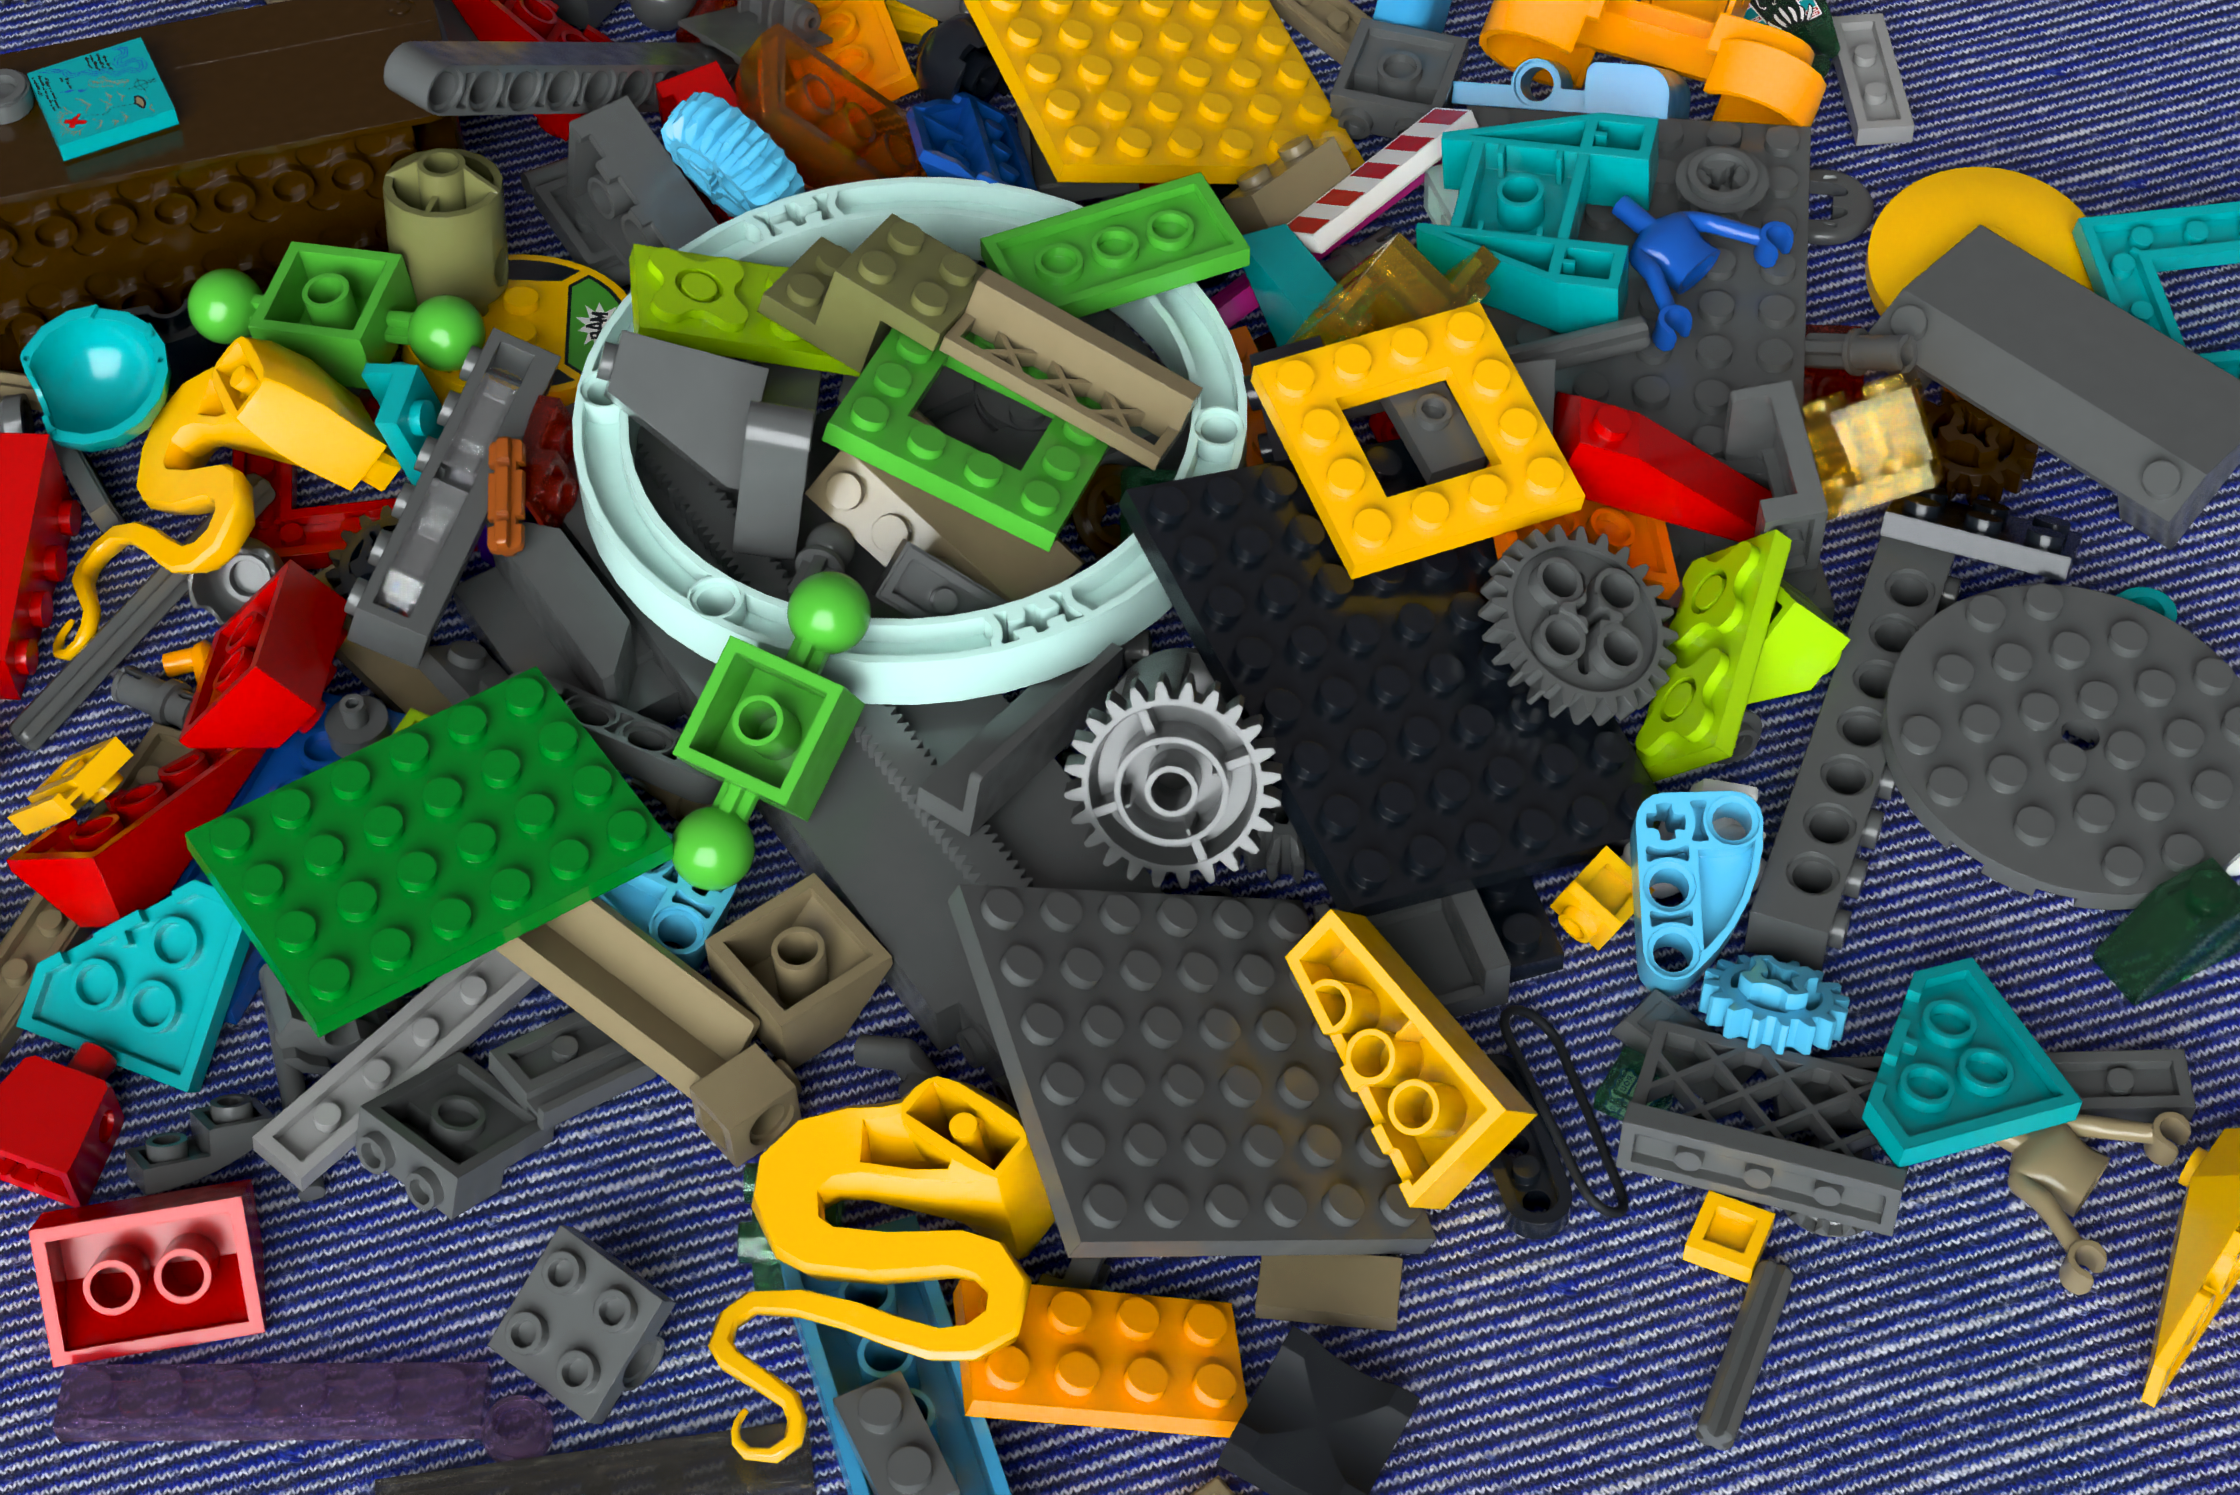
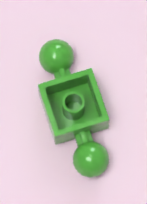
M292 241L265 294L262 293L258 284L249 275L236 269L220 268L205 273L194 283L187 302L188 315L192 325L203 337L212 342L231 344L240 336H252V338L272 341L311 359L342 386L369 389L361 376L365 364H390L399 344L410 345L416 357L426 366L438 371L451 372L462 369L472 345L483 349L486 339V329L481 314L474 305L464 298L448 294L437 295L425 300L418 306L403 255L388 252Z
M836 571L814 573L796 586L787 606L788 624L795 639L785 659L730 635L672 752L674 756L696 771L723 783L712 806L697 809L686 815L675 828L671 839L674 852L672 862L676 871L688 884L706 891L727 889L737 884L748 873L755 856V842L747 823L758 800L808 822L861 715L865 704L846 687L820 676L829 656L846 652L856 646L865 636L871 621V606L865 590L856 580L844 573Z

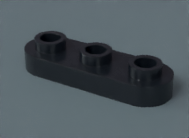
M1486 1054L1538 1114L1485 1167L1486 1174L1506 1225L1513 1232L1525 1238H1550L1560 1233L1569 1222L1572 1207L1571 1186L1551 1134L1514 1059L1502 1054ZM1509 1149H1518L1523 1151L1525 1154L1520 1155L1518 1157H1512L1507 1155L1505 1151ZM1531 1205H1538L1547 1211L1536 1213L1525 1208Z

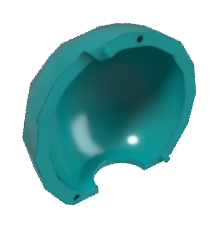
M97 304L68 310L41 326L23 348L20 355L26 377L31 383L44 413L42 420L46 431L50 435L51 440L61 447L87 452L122 447L148 430L167 402L172 372L165 344L150 322L148 324L129 312L99 308Z

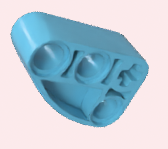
M1736 791L1664 792L1650 796L1639 807L1631 829L1630 856L1637 971L1641 982L1648 990L1657 989L1667 997L1679 995L1690 988L1706 969L1713 964L1727 945L1739 923L1758 876L1763 849V816L1760 807L1750 796ZM1724 817L1732 818L1742 825L1746 836L1735 841L1726 840L1717 834L1712 822ZM1655 821L1665 822L1667 832L1673 833L1671 840L1660 839L1658 829L1652 828ZM1658 883L1672 884L1681 892L1684 901L1677 906H1662L1652 898L1649 888ZM1662 947L1675 948L1684 955L1688 967L1678 972L1666 971L1655 962L1653 952Z
M665 831L669 838L672 839L673 834ZM671 859L598 897L695 971H698L707 956L704 940L716 934L724 927L737 884L718 891L698 889L688 884L678 874ZM662 942H674L681 945L684 949L670 948Z

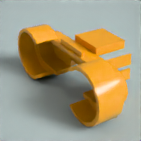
M1494 0L1479 37V45L1485 54L1500 66L1512 72L1521 63L1533 58L1551 60L1562 64L1571 74L1573 89L1582 88L1587 69L1591 65L1595 52L1641 65L1671 70L1681 76L1706 82L1703 88L1704 92L1708 94H1721L1711 121L1811 127L1827 87L1822 75L1812 68L1815 54L1806 42L1789 32L1744 19L1751 0H1641V2L1636 0ZM1546 69L1540 70L1532 78L1535 82L1554 86L1552 75Z

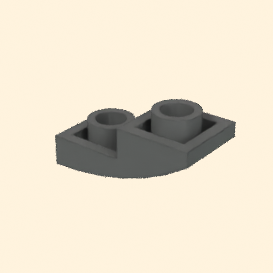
M227 1094L211 1100L208 1107L189 1110L192 1136L187 1137L185 1134L175 1132L162 1133L149 1137L145 1141L146 1145L125 1149L127 1175L146 1196L196 1181L222 1169L253 1149L252 1137L274 1119L275 1116L256 1097L252 1098L246 1094Z

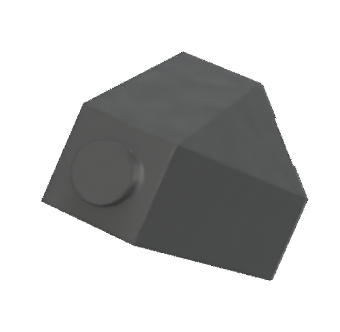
M622 330L619 334L617 344L605 341L596 378L607 381L604 396L718 488L731 493L739 490L750 401L762 400L769 369Z

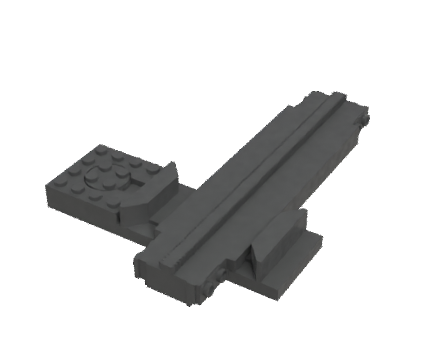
M1109 309L1078 318L1164 366L1127 324ZM946 366L918 407V410L943 433L981 452L993 455L999 461L1020 471L1052 421V418ZM843 375L837 398L838 405L816 415L805 492L840 451V449L822 441V437L828 421L858 379L856 376ZM575 402L555 412L552 410L544 412L537 416L525 442L526 466L523 469L534 487L543 485L547 490L551 507L557 516L559 528L519 521V523L525 526V548L523 551L517 552L516 556L513 557L493 554L495 567L459 583L453 594L457 611L481 645L486 649L487 653L508 675L537 666L544 674L664 725L684 714L690 718L716 663L700 656L669 636L641 612L616 583L600 557L586 523L573 452L572 417ZM1187 422L1183 433L1155 471L1113 447H1110L1100 466L1109 464L1128 466L1141 473L1151 484L1178 471L1187 447L1190 433L1189 422ZM640 426L635 452V470L646 496L666 525L704 561L732 579L766 595L789 602L786 592L796 574L795 561L732 552L739 490L735 493L721 490L644 427ZM1129 427L1132 433L1153 445L1160 438L1142 427ZM804 494L795 560L799 552L805 548L806 539L811 530L822 523L835 522L806 494ZM488 520L485 521L487 527L494 526V523L491 524ZM1068 520V521L1066 522L1065 526H1067V525H1069V524H1071V523H1073V522H1071V521ZM855 540V554L850 564L845 567V574L856 580L865 590L870 601L871 618L912 619L871 594L885 567ZM1002 694L964 701L920 705L865 704L808 822L761 800H758L755 807L805 874L809 876L815 873L892 956L893 965L884 979L938 1051L942 1052L958 1043L968 1063L975 1069L983 1066L993 1079L992 1086L997 1099L1010 1105L1019 1114L947 900L959 884L1164 894V891L1160 887L1156 888L1153 886L1152 877L1144 867L1132 881L1127 879L1129 860L1121 857L1108 867L1105 866L1103 861L1108 847L1105 841L1092 847L1084 845L1086 833L1092 823L1072 824L1070 819L1073 808L1083 801L1070 800L1064 797L1066 784L1072 779L1055 758L970 837L916 806L919 786L1009 705V702Z

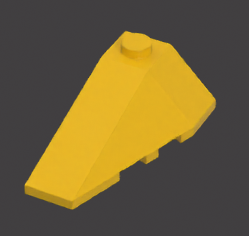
M2240 1128L2224 1129L2209 1152L2198 1146L2187 1161L2178 1180L2179 1184L2187 1187V1191L2178 1215L2141 1401L2153 1408L2240 1280Z

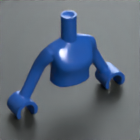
M1628 195L1623 196L1612 209L1613 215L1638 234L1629 253V262L1646 281L1659 309L1652 332V340L1655 346L1663 352L1674 348L1677 341L1674 330L1681 337L1685 338L1689 336L1692 328L1691 313L1687 308L1675 304L1669 287L1679 295L1685 293L1712 269L1720 255V250L1707 242L1699 232L1712 233L1755 245L1753 251L1754 258L1764 268H1770L1776 264L1778 259L1777 248L1782 254H1789L1794 242V234L1790 226L1779 221L1768 222L1762 228H1758L1719 215L1698 211L1673 212L1656 219Z

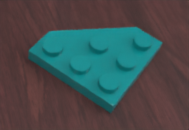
M194 879L171 891V896L145 910H136L93 933V938L67 952L59 951L37 963L16 1027L76 1050L85 1042L94 1043L107 1050L115 1058L117 1066L187 1093L200 1092L251 940L211 882Z
M1970 957L1914 972L1878 1074L1869 1094L1862 1120L1895 1166L1902 1168L2074 1121L2077 1118L2083 1101L1976 961Z

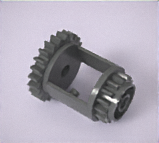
M1186 647L1162 650L1146 656L1130 667L1117 682L1115 688L1108 692L1105 701L1106 713L1092 707L1088 711L1085 722L1092 732L1076 730L1071 745L1082 754L1068 755L1064 769L1070 775L1078 777L1067 782L1064 797L1070 800L1083 801L1073 808L1070 819L1072 824L1092 823L1086 833L1084 845L1092 847L1105 841L1108 847L1103 864L1108 867L1121 857L1129 860L1127 879L1131 881L1140 873L1143 867L1152 869V882L1156 888L1161 886L1166 872H1175L1181 888L1187 889L1191 871L1199 869L1209 884L1214 883L1218 861H1221L1226 867L1236 872L1239 870L1241 861L1238 847L1247 852L1257 854L1260 849L1261 839L1255 830L1272 832L1275 816L1266 808H1275L1281 805L1282 790L1269 784L1282 780L1283 764L1265 761L1276 753V738H1255L1263 728L1264 717L1262 714H1258L1243 720L1240 716L1245 697L1241 694L1226 704L1220 693L1221 682L1217 680L1214 682L1196 648Z

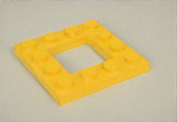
M1480 302L1253 366L1251 383L1351 580L1580 511L1582 508L1585 494ZM1446 380L1491 467L1386 497L1342 410Z

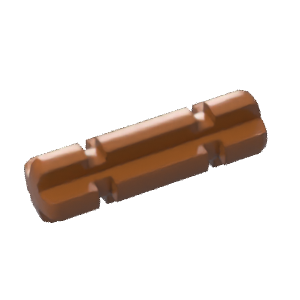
M508 436L498 437L489 446L488 465L491 470H494V473H488V521L491 524L494 523V526L487 527V547L492 554L513 557L516 556L517 552L523 551L525 548V526L519 523V520H525L526 473L522 469L520 470V467L526 466V445L521 439H511Z

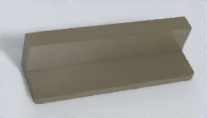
M599 897L495 948V950L690 1099L689 1087L747 1049L760 1026L758 1017Z

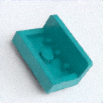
M392 362L390 364L366 363L361 376L380 406L375 425L411 484L416 486L422 474L414 470L420 450L428 435L439 439L444 429V426L437 424L442 404L419 365H411L405 362Z

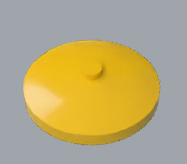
M1964 167L1926 176L1912 183L1893 197L1884 207L1873 226L1865 262V276L1869 295L1881 317L1903 288L1980 224L2094 292L2072 235L2078 218L2086 216L2068 197L2057 189L2036 178L2016 171L1992 167Z

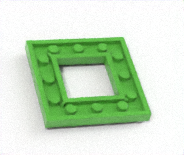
M892 328L828 421L822 441L1049 552L1111 446L939 350L941 344L932 352ZM972 332L965 337L966 340L982 349H995L992 343ZM945 366L1052 418L1051 423L1021 471L999 461L993 455L981 452L941 432L934 426L924 424L912 418ZM1021 367L1023 372L1036 379H1048L1047 374L1034 367ZM1075 397L1078 403L1089 409H1102L1099 403L1088 397Z

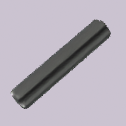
M1762 1260L1756 1265L1697 1424L1696 1438L1703 1445L1712 1446L1719 1451H1726L1733 1447L1791 1287L1793 1273L1786 1265L1776 1264L1771 1260Z

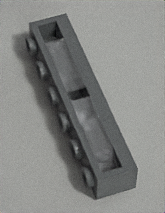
M494 327L483 349L472 345L459 374V379L466 381V384L461 394L450 390L437 419V424L444 426V429L439 439L427 436L416 460L414 470L422 474L416 486L405 482L396 499L391 516L399 519L393 533L382 529L375 541L368 564L376 568L369 581L358 577L350 592L344 608V612L353 615L347 640L418 669L486 526L485 521L488 520V473H494V470H491L488 465L489 446L498 437L508 436L511 439H521L525 444L550 391L561 356Z

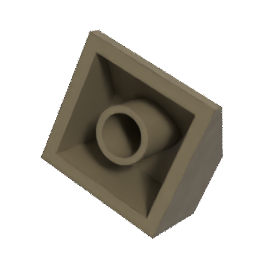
M812 873L704 940L712 983L759 1018L760 1026L755 1035L777 1060L782 1059L792 1070L844 1038L893 965L892 956L815 873Z

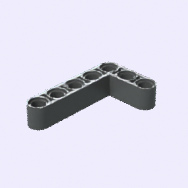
M761 362V367L768 368L769 372L762 400L750 401L732 552L795 561L822 371Z

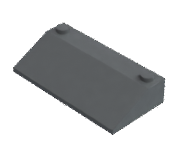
M1981 224L1903 288L1868 332L1875 335L1909 334V336H1913L1918 352L1912 371L1909 373H1900L1899 371L1885 372L1920 394L1934 380L2117 494L2120 519L2172 550L2240 463V380Z

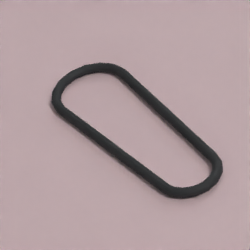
M1509 1005L1500 1014L1499 1026L1503 1039L1579 1192L1588 1204L1602 1215L1610 1218L1622 1217L1628 1210V1196L1565 1044L1551 1024L1537 1012L1522 1005ZM1513 1015H1520L1531 1020L1542 1029L1554 1045L1618 1199L1617 1207L1604 1204L1592 1193L1512 1034L1509 1022L1510 1017Z

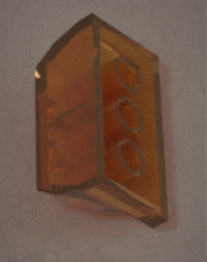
M776 23L763 32L742 56L735 79L736 105L749 119H755L756 124L765 133H769L771 139L785 150L786 157L796 165L797 173L802 176L804 187L812 191L823 187L864 180L928 177L917 158L906 118L907 112L781 24Z

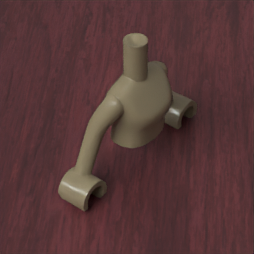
M2164 1112L2159 1114L2153 1123L2078 1114L2074 1121L1994 1142L2012 1153L2007 1180L2009 1188L2018 1198L2026 1202L2041 1216L2067 1253L2059 1269V1280L2069 1292L2082 1295L2088 1293L2094 1284L2093 1276L2079 1265L2086 1266L2094 1273H2101L2107 1263L2105 1249L2098 1242L2082 1239L2065 1214L2066 1212L2073 1218L2076 1216L2111 1159L2086 1145L2080 1138L2090 1137L2144 1143V1152L2153 1163L2160 1166H2168L2176 1160L2179 1154L2175 1144L2185 1145L2191 1135L2190 1123L2182 1114Z

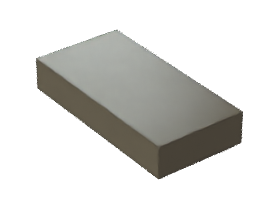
M1378 1255L1261 1256L1255 1318L1396 1331L1403 1258Z

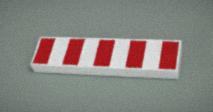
M1433 108L1286 225L1310 252L1324 253L1442 159L1441 138L1443 132L1479 128L1472 110Z

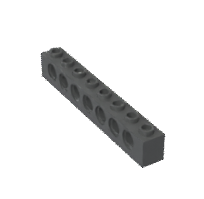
M1881 535L1847 632V636L1851 640L1842 650L1841 657L1832 675L1750 910L1744 946L1745 951L1759 955H1772L1776 960L1787 963L1794 960L1799 962L1800 966H1808L1812 970L1822 971L1829 948L1842 950L1852 916L1851 911L1842 908L1846 896L1859 899L1869 861L1861 860L1859 857L1863 847L1875 850L1885 812L1875 809L1879 798L1891 801L1896 787L1888 768L1882 745L1881 718L1884 712L1886 687L1898 657L1910 638L1933 616L1957 602L1962 579L1951 576L1955 554Z

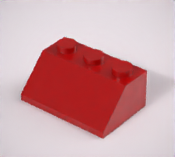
M290 559L215 633L178 741L187 748H279L297 730L303 734L307 733L317 723L325 710L326 703L321 700L323 691L337 671V666L332 661L348 633L343 628L347 615L344 612L347 600Z
M252 1179L43 1212L28 1231L53 1368L265 1333L267 1330L263 1243Z

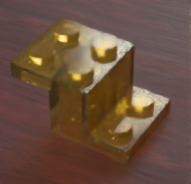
M1398 233L1345 273L1285 345L1319 335L1326 345H1330L1480 302L1491 289V286L1485 280L1498 266L1500 261L1483 245L1447 272L1441 274L1401 233Z
M1899 372L1868 382L1866 386L1861 387L1864 396L1846 401L1844 391H1839L1809 401V404L1802 406L1804 425L1829 510L1827 520L1937 487L1945 476L1923 408V404L1927 399L1920 378L1905 382L1903 373Z

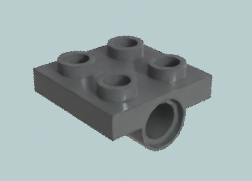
M560 1225L487 1346L586 1422L603 1424L621 1393L641 1386L658 1367L663 1357L665 1343L664 1339L657 1334L676 1302L576 1228Z

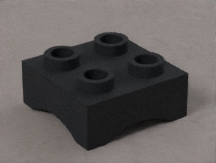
M1292 1326L1216 1464L1270 1495H1369L1415 1410L1420 1397L1398 1385L1383 1382L1358 1371L1334 1356L1314 1337Z

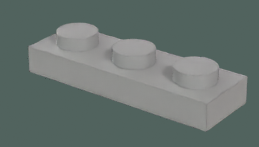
M1883 13L1828 17L1826 37L1856 146L1912 142L1915 124Z

